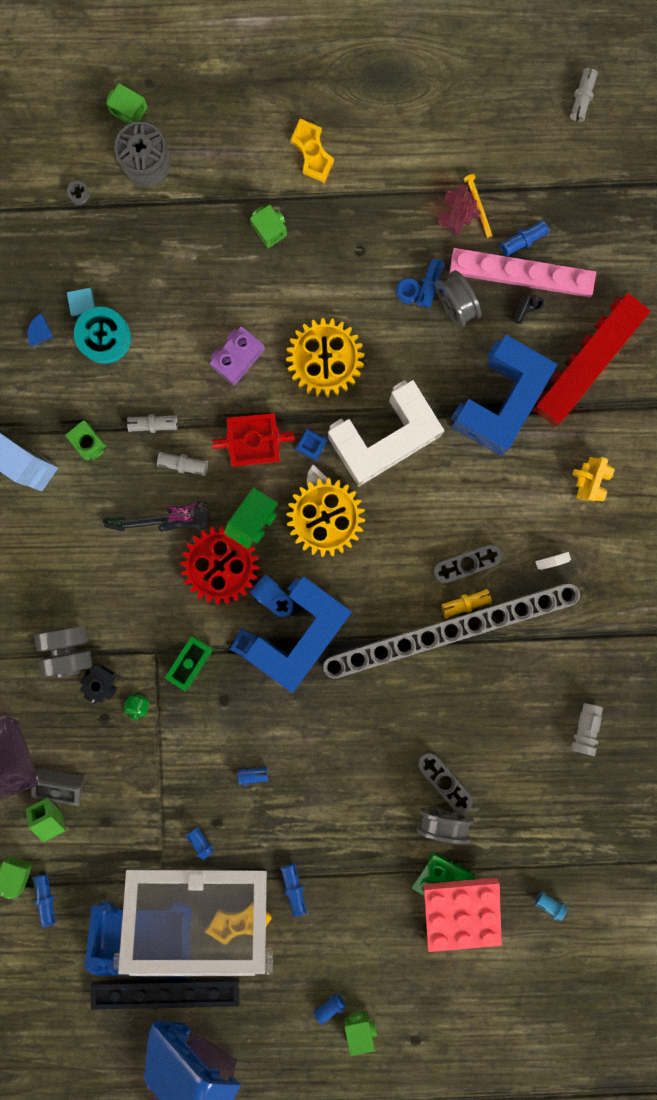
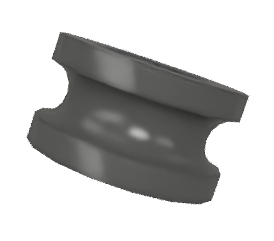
M79 180L73 181L67 187V195L71 202L82 205L88 201L90 192L84 182ZM79 187L81 191L85 190V192L81 193V198H77L76 195L72 196L76 192L75 188Z

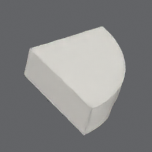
M312 465L307 475V486L309 481L314 487L317 486L319 478L322 485H326L328 478Z
M569 552L538 560L536 565L538 569L542 570L570 562L571 558Z

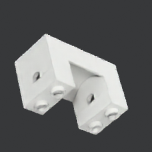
M404 380L394 386L389 400L404 427L371 447H366L350 419L345 422L343 419H340L330 426L328 439L358 487L438 439L444 432L443 427L414 380L409 383Z

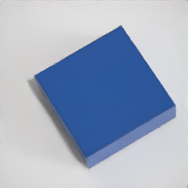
M306 428L295 450L317 461L328 439Z
M241 628L230 650L245 657L247 652L244 648L253 637L258 639V636Z

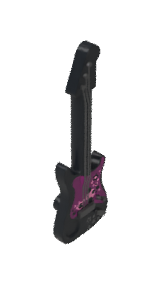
M198 501L183 507L169 506L167 507L169 514L128 519L124 517L112 519L107 517L103 519V524L105 528L124 531L125 528L159 525L160 532L182 527L203 529L209 523V509L206 502Z

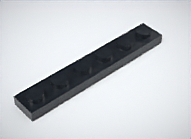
M239 978L92 981L90 985L91 1010L237 1007L240 1003Z

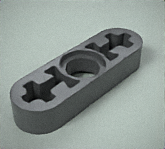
M487 545L439 562L434 567L433 575L437 581L448 583L496 566L502 559V553L497 546ZM487 549L490 552L496 553V556L493 558L494 562L491 563L490 560L481 561L483 567L479 568V561L474 555L478 552L479 557L486 555ZM464 557H470L474 561L472 570L465 571L462 569L461 560ZM456 560V568L460 575L456 576V571L448 573L447 579L444 576L438 575L442 565L445 568H451L454 566L452 561Z
M432 752L421 754L418 759V767L425 777L456 812L465 813L469 811L473 800L468 791L436 754ZM426 758L429 760L435 759L433 765L439 772L433 779L430 776L434 775V772L429 767L423 768L425 766L424 759ZM445 775L449 776L452 779L451 786L447 789L440 788L438 785L439 778ZM454 790L460 797L466 796V805H455L457 800L452 794Z

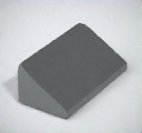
M38 768L32 778L31 798L43 800L48 797L52 802L79 806L84 776Z

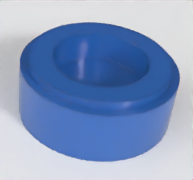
M412 278L401 280L396 289L397 298L405 304L414 303L419 297L420 285Z

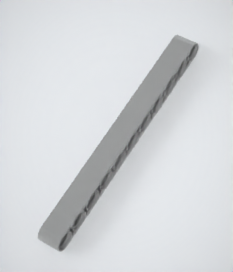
M560 584L331 655L324 661L323 669L328 677L333 679L340 678L572 606L578 602L580 591L575 585ZM565 588H568L572 594L571 599L567 602L561 597V593ZM542 595H545L549 601L548 606L544 609L538 605V599ZM519 602H522L526 608L525 613L521 616H518L514 609ZM496 609L500 610L503 615L499 623H494L491 619V614ZM471 617L479 619L480 625L476 630H471L468 627V620ZM448 624H454L457 629L453 637H447L444 633V629ZM425 631L432 632L434 637L432 643L428 645L423 644L421 641V635ZM403 638L408 639L411 644L406 652L399 651L397 646L399 640ZM378 646H385L388 653L383 659H378L374 656V650ZM355 653L364 655V662L360 666H355L351 663V656ZM332 660H337L341 664V670L337 673H331L327 669L328 663Z

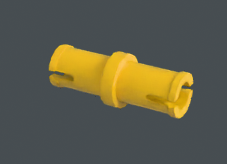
M488 589L468 596L464 594L459 599L441 604L442 612H445L443 614L444 617L447 619L463 612L468 614L472 612V609L492 604L491 596H488Z

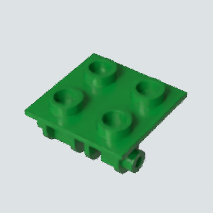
M431 852L428 857V864L411 889L424 895V884L475 880L478 877L473 875L471 870L459 866V863L453 864L452 859L447 861V858L441 856L439 852Z

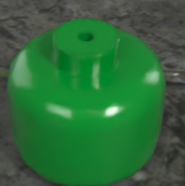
M136 694L128 696L123 709L124 713L133 720H138L139 717H146L149 700L144 696Z

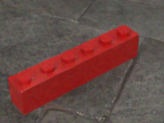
M627 293L623 298L619 296L609 307L612 312L608 317L603 315L594 326L597 328L596 332L592 336L589 333L579 344L582 347L579 353L575 354L573 352L564 363L567 366L562 373L558 371L549 381L552 386L547 392L544 389L536 401L537 405L533 410L554 427L563 421L651 312L650 309L631 294Z

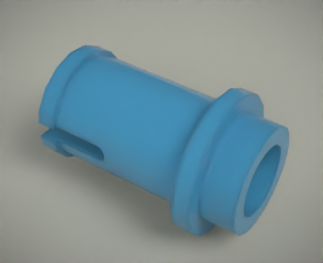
M543 891L539 893L534 902L535 906L552 915L554 920L558 919L561 921L568 910L565 907V903L557 902Z

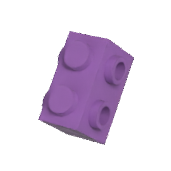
M242 326L238 330L234 329L226 338V345L222 349L218 348L210 358L212 360L210 362L211 367L233 386L238 383L265 350L264 344Z

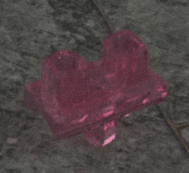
M460 184L459 189H447L445 203L454 207L452 212L441 211L438 218L440 226L450 229L452 234L460 236L463 224L470 225L472 219H478L481 215V211L476 208L477 201L471 199L472 194L467 191L468 186Z

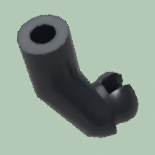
M537 295L520 299L511 321L522 324L526 313L539 310L544 306V299Z

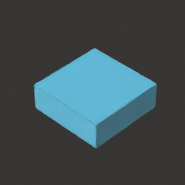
M91 288L67 292L70 312L73 318L80 317L85 311L95 307Z

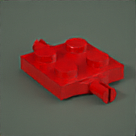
M275 413L227 418L228 431L226 438L212 439V448H227L230 453L232 467L280 462V442L295 441L294 431L279 433L276 426Z

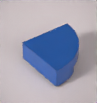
M42 313L33 319L28 328V342L31 347L53 337Z

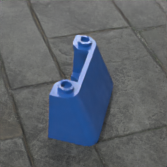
M99 902V906L92 905L85 969L91 974L99 976H130L129 974H118L123 910L114 907L112 902ZM174 903L172 908H168L167 911L136 910L133 960H191V907H187V904ZM134 976V977H189V976Z
M154 1021L149 1030L144 1080L148 1089L153 1091L160 1100H234L241 1084L234 1077H230L228 1081L222 1079L219 1076L220 1070L218 1068H208L187 1044L191 1029L185 1023Z

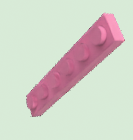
M457 248L453 249L449 272L450 274L452 271L457 270L464 277L584 297H591L593 295L596 271Z

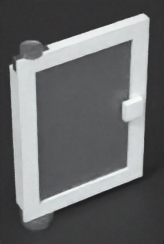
M126 870L120 953H115L114 969H119V975L130 976L273 975V948H265L267 871Z

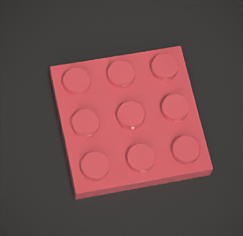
M498 878L424 884L428 952L502 946L500 886Z

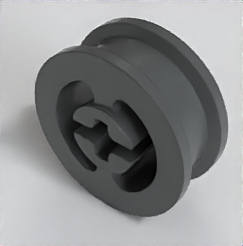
M454 270L450 273L448 279L435 281L438 298L451 321L459 329L466 326L465 322L470 319L478 320L481 318L478 300L460 272Z
M424 807L420 809V814L423 818L421 826L417 827L418 834L446 843L468 844L471 842V837L468 835L469 825L474 824V818L471 816L440 808Z

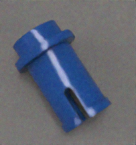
M267 766L250 769L242 767V770H237L239 785L244 784V787L250 783L268 782V775L257 776V774L267 773Z
M199 827L185 835L198 853L196 856H200L202 860L214 852L212 849L213 844L208 843Z
M338 993L330 995V999L313 1011L315 1018L321 1025L336 1013L343 1012L346 1004Z

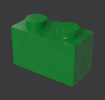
M253 487L228 522L224 534L247 549L250 548L253 542L258 544L265 533L262 530L266 524L270 526L277 516V513L274 511L278 503Z
M196 635L191 636L165 679L182 690L187 691L215 648Z

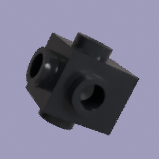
M100 663L96 664L91 671L87 670L82 677L80 683L83 686L80 691L85 694V699L94 704H97V702L102 703L106 699L111 700L117 691L115 684L120 675Z

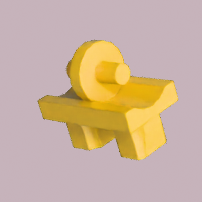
M589 457L588 463H583L581 470H573L572 475L578 478L576 484L579 487L577 499L585 501L605 500L607 489L600 487L602 479L610 480L615 470L607 464L608 459Z

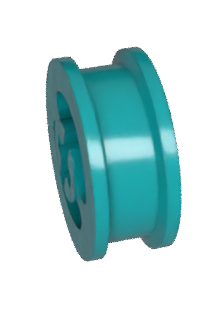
M94 307L85 311L78 318L74 327V340L78 349L90 360L101 364H109L118 361L127 353L131 344V332L126 321L116 311L107 307ZM100 320L113 321L117 325V330L113 331L105 323L102 326L100 323L95 322ZM104 330L107 333V336H103L101 340L98 336L103 335ZM92 340L101 348L102 344L106 348L113 347L107 351L98 352L90 348L89 341Z

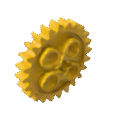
M322 318L321 325H317L315 320H312L311 328L303 324V333L295 331L298 339L290 338V343L294 348H287V353L293 355L286 358L287 363L293 364L288 367V372H296L292 380H301L298 385L299 388L307 385L308 394L313 389L316 390V397H319L321 391H325L326 397L329 398L330 391L332 390L338 396V388L340 387L345 392L348 391L346 383L355 385L353 376L360 377L361 375L356 368H363L364 363L358 361L364 358V353L358 352L363 347L362 343L355 344L358 340V335L350 336L351 327L343 330L344 322L334 326L333 318L329 324H326L325 319ZM322 337L327 339V356L330 357L328 358V379L324 378ZM334 340H339L342 342L343 347L340 350H333L330 347V343ZM309 342H316L319 348L314 352H310L306 349V345ZM335 364H341L345 371L338 375L333 373L331 368ZM310 366H318L321 369L320 373L316 376L309 375L307 370Z
M319 478L315 487L309 481V489L307 491L300 487L302 495H293L297 501L296 504L289 503V506L294 511L286 514L288 517L293 518V521L287 523V526H294L295 528L290 535L298 534L299 537L295 543L305 542L303 550L305 551L309 546L312 547V555L317 550H321V556L324 557L326 550H329L331 556H334V549L337 548L341 553H344L343 545L351 548L352 545L349 540L358 541L359 539L354 533L356 531L363 532L358 523L365 522V519L359 517V514L365 512V510L357 509V506L362 501L353 500L356 491L350 494L347 493L348 484L340 488V480L335 485H331V480L328 478L326 485H322ZM335 495L338 498L339 503L335 508H329L325 505V498L327 496ZM308 505L314 506L317 510L315 517L311 519L303 515V509ZM342 507L346 508L344 512L331 517V523L329 524L322 521L311 528L306 527L308 523L320 519L323 511L330 514ZM338 517L348 519L349 526L347 529L339 530L336 528L335 521ZM317 527H323L327 531V537L322 541L316 540L313 536V532Z

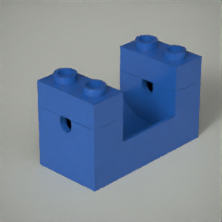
M505 335L502 341L497 339L486 356L490 359L487 364L488 367L515 382L498 414L496 415L468 399L465 404H459L451 417V420L454 421L451 428L500 456L509 450L558 365L508 335Z
M304 576L301 580L296 578L288 588L291 591L288 597L316 616V619L291 653L288 655L262 635L258 639L253 637L244 648L247 652L244 657L291 693L295 691L352 612Z

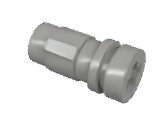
M583 704L577 735L574 734L573 738L576 740L572 742V751L591 756L596 755L597 748H595V744L598 745L599 741L596 738L601 725L603 707Z

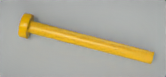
M470 174L464 177L463 180L464 183L469 185L487 238H490L493 235L473 181L476 177L474 174Z

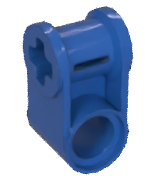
M266 573L249 591L261 604L278 617L289 616L295 610L294 600L288 597L289 595L281 589L280 585ZM287 600V608L289 610H282L280 612L278 610L280 608L278 602H285Z

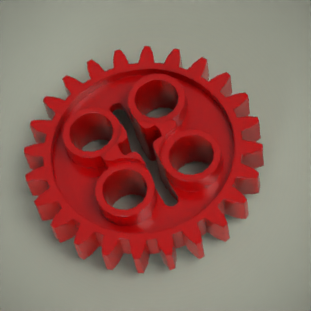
M223 526L220 527L219 533H216L214 527H211L209 535L202 530L201 539L193 536L195 544H186L190 552H182V555L187 557V561L180 562V565L187 567V570L181 572V575H188L189 577L184 584L192 583L193 585L190 593L198 590L197 599H201L205 595L207 596L206 603H210L215 598L216 605H220L223 598L226 604H230V597H233L235 601H239L238 593L246 596L247 592L244 588L246 586L249 588L254 587L249 582L250 579H258L256 575L252 574L253 570L260 569V567L253 565V562L257 561L259 557L251 555L256 548L251 547L247 549L224 534L225 529ZM219 542H225L228 548L227 552L219 556L215 552V546ZM233 551H237V554L224 564V571L217 570L207 581H204L203 578L217 567L215 563L217 560L222 562ZM201 558H206L209 562V568L204 572L197 568V562ZM235 560H240L244 564L243 571L239 574H235L231 570V564ZM217 576H222L225 579V586L221 590H217L213 586V580Z

